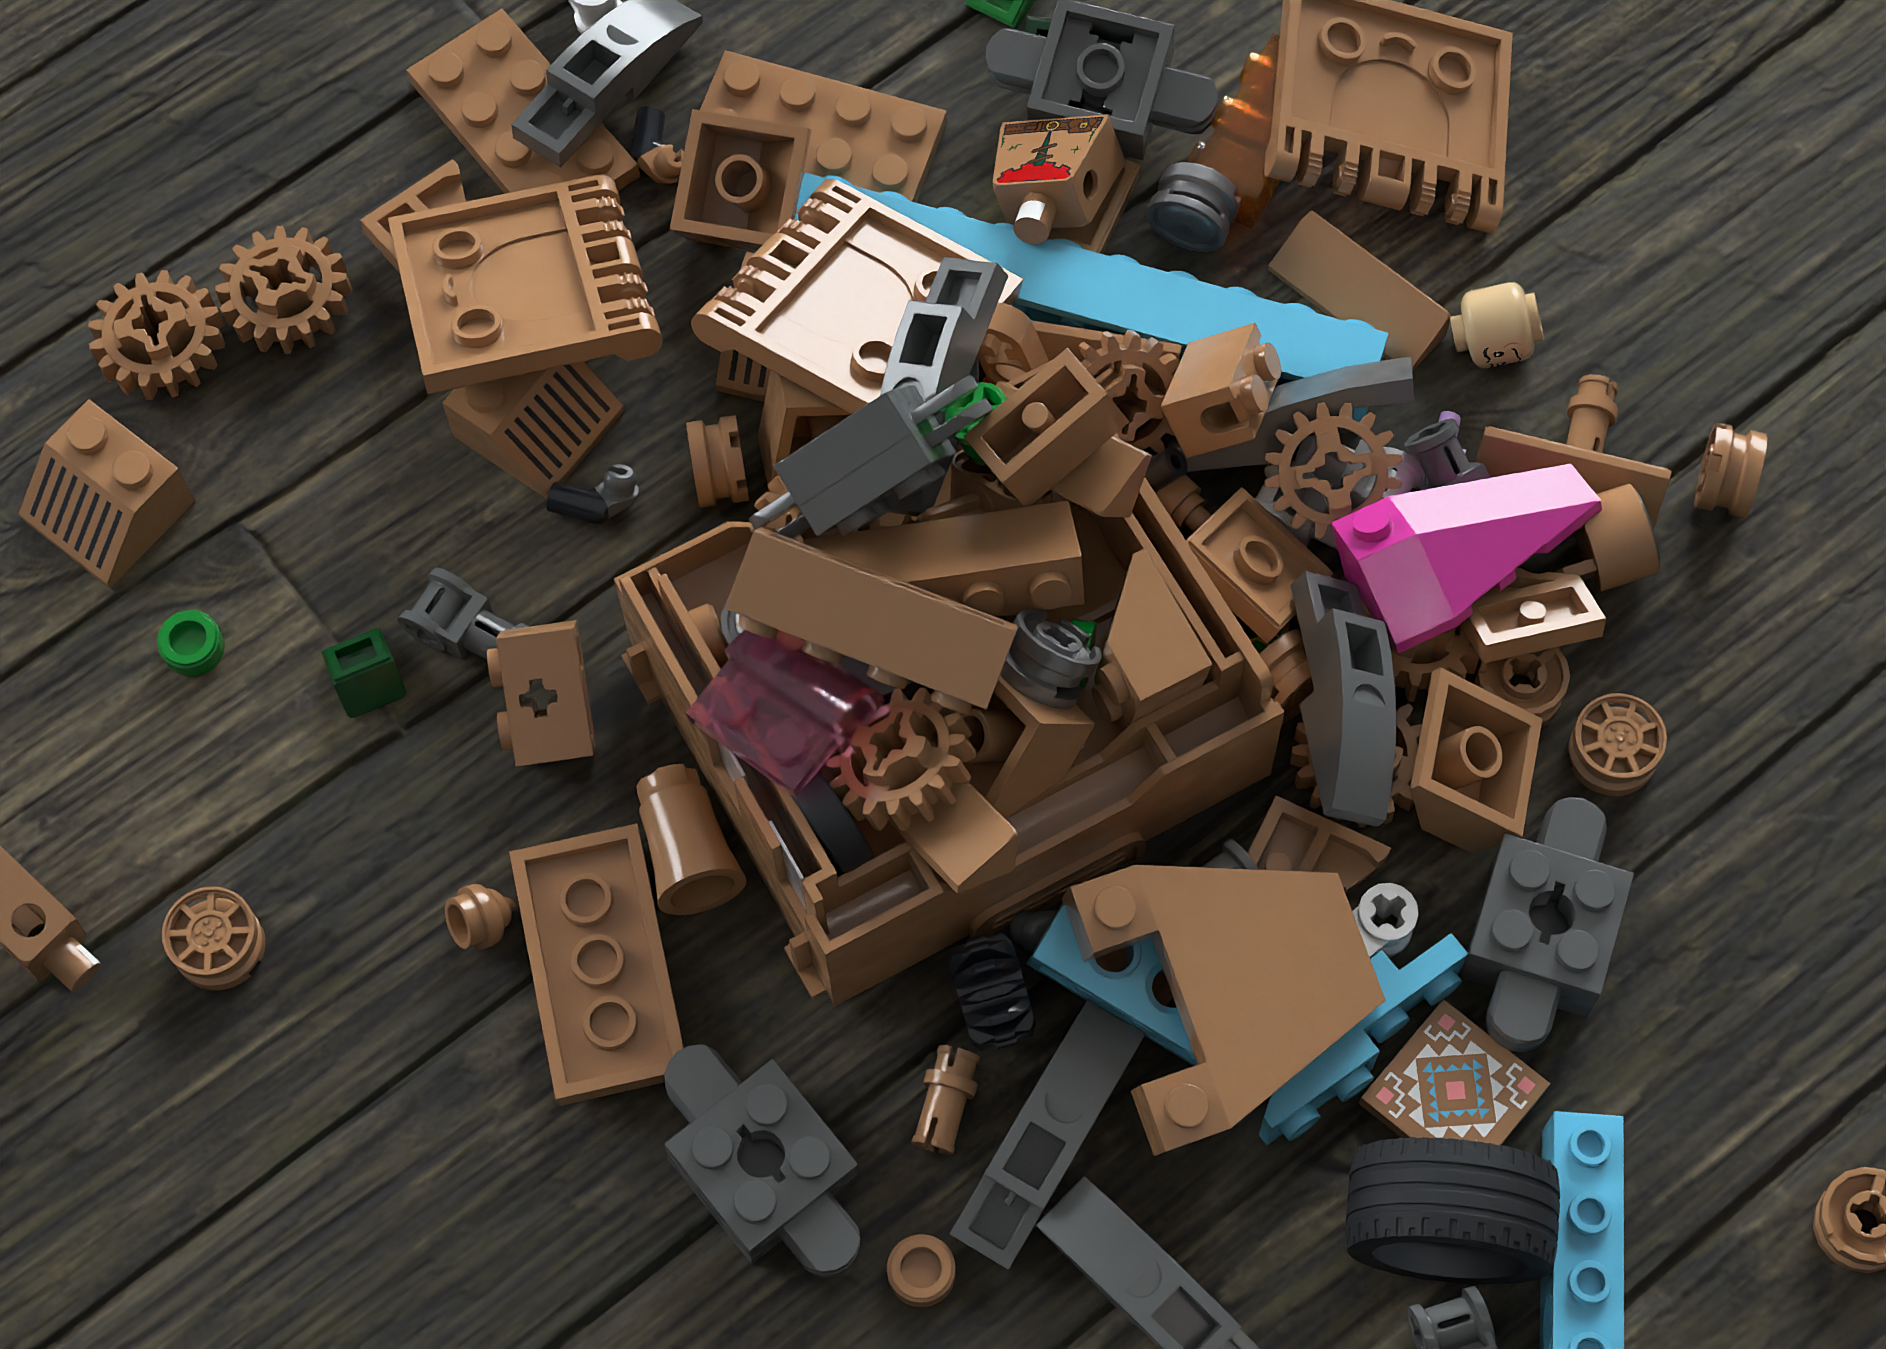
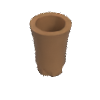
M672 764L660 767L651 775L641 778L636 786L641 804L639 814L652 858L659 909L671 915H690L718 907L737 896L746 885V876L727 844L715 816L708 791L705 787L701 786L696 769L686 768L684 764Z

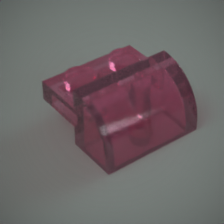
M743 630L724 650L728 658L727 663L687 710L686 715L692 724L797 798L836 749L842 754L851 744L856 729L859 725L866 726L885 702L884 697L880 692L840 664L819 659L802 651L801 649L805 641L802 638L779 630L776 639H770Z

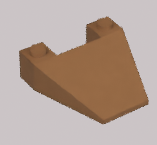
M1133 865L1072 886L1061 898L1084 962L1149 939L1153 940L1198 1065L1142 1084L1131 1090L1154 1156L1232 1128L1386 1001L1338 873Z

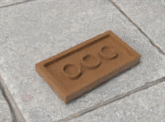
M502 8L406 69L413 87L504 194L594 175L609 176L614 180L617 191H620L640 177L637 162L602 122L562 167L513 139L511 124L548 84L546 69L551 64Z
M726 50L723 53L700 108L701 111L810 128L812 131L803 176L805 172L820 177L837 176L849 181L853 186L878 193L884 191L896 192L915 203L918 201L947 125L946 110Z
M638 824L510 851L555 1099L558 1105H567L664 1083V1073L668 1062L677 1051L684 1049Z

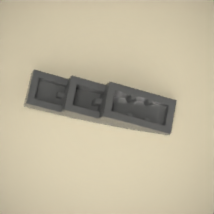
M1411 356L1346 366L1275 387L1268 404V409L1253 440L1186 458L1176 436L1168 439V448H1176L1183 454L1187 461V472L1271 464L1264 460L1266 453H1282L1284 445L1278 441L1274 434L1280 429L1293 435L1298 430L1294 423L1293 414L1298 411L1306 416L1310 422L1316 419L1317 404L1325 402L1330 416H1338L1345 402L1351 403L1352 408L1415 402ZM1337 428L1338 433L1351 432L1345 429Z

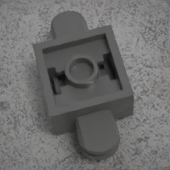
M1058 0L1047 37L1003 28L991 37L986 46L985 58L990 81L997 87L1030 95L1027 104L1028 120L1109 114L1122 153L1127 157L1144 160L1153 125L1188 134H1202L1212 125L1216 117L1217 89L1214 81L1204 75L1170 67L1174 54L1175 25L1073 0Z
M972 375L961 379L927 402L923 400L915 385L885 392L775 464L773 467L789 492L752 515L748 520L756 530L770 524L798 506L803 515L776 533L796 539L811 528L817 536L837 528L842 537H845L856 529L864 528L889 512L891 507L885 498L893 493L900 501L911 494L914 495L946 475L947 473L941 462L957 453L949 439L993 411V408L987 399L984 398L942 425H939L935 419V416L978 388Z
M1569 797L1558 800L1547 811L1536 843L1504 833L1492 862L1466 951L1468 955L1460 971L1459 978L1494 988L1487 1011L1488 1034L1498 1045L1509 1051L1526 1052L1536 1049L1546 1040L1550 1033L1557 1009L1587 1018L1602 992L1634 873L1599 862L1607 831L1606 818L1604 813L1595 804L1584 798Z
M691 1045L677 1051L668 1062L664 1073L665 1086L668 1097L690 1124L664 1143L668 1160L751 1264L783 1240L803 1267L813 1275L826 1278L834 1277L847 1271L856 1260L860 1248L859 1228L835 1197L858 1179L857 1162L773 1059L744 1082H741L721 1055L706 1045Z

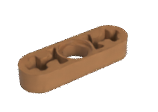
M998 302L977 354V358L989 382L994 385L998 381L1007 383L1049 362L1030 318L1021 310Z

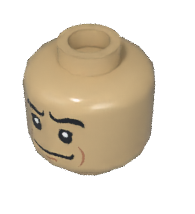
M1507 282L1465 293L1461 301L1462 314L1451 316V327L1457 352L1469 350L1472 361L1480 368H1490L1526 360L1533 355L1535 342L1544 340L1535 293L1525 294L1523 288L1516 282Z

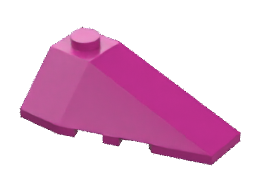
M1566 464L1388 496L1331 522L1345 578L1348 582L1357 584L1361 601L1374 619L1385 622L1389 641L1395 650L1401 653L1459 626L1473 614L1471 604L1492 587L1502 591L1516 579L1515 569L1535 553H1549L1602 510V505L1599 497L1573 465Z

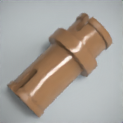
M1591 374L1579 379L1578 394L1570 399L1567 410L1571 424L1566 445L1603 453L1607 430L1615 424L1618 414V407L1614 403V399L1619 387L1615 381L1609 383L1610 378Z
M948 1045L938 1046L934 1069L926 1070L923 1085L928 1087L916 1134L911 1142L913 1145L930 1152H934L935 1147L939 1148V1153L943 1155L954 1154V1144L967 1099H973L978 1084L972 1079L976 1065L979 1064L980 1060L977 1054L958 1048L957 1052L953 1053V1047Z

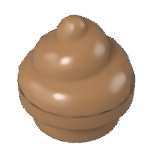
M471 884L460 888L457 896L449 898L445 904V918L452 938L463 949L472 946L478 950L492 947L503 938L505 927L511 922L512 911L515 910L516 903L496 890L485 888L479 884Z

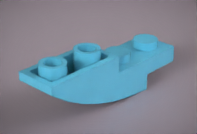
M1452 933L1400 970L1396 968L1383 950L1370 959L1386 1001L1271 1095L1259 1132V1136L1266 1145L1282 1134L1285 1135L1288 1141L1302 1135L1320 1119L1321 1116L1317 1109L1336 1095L1343 1103L1360 1093L1374 1079L1369 1071L1373 1069L1380 1051L1370 1038L1373 1036L1378 1043L1384 1042L1403 1028L1410 1020L1406 1014L1407 1011L1424 999L1431 1006L1435 1005L1461 984L1462 980L1458 975L1468 953Z

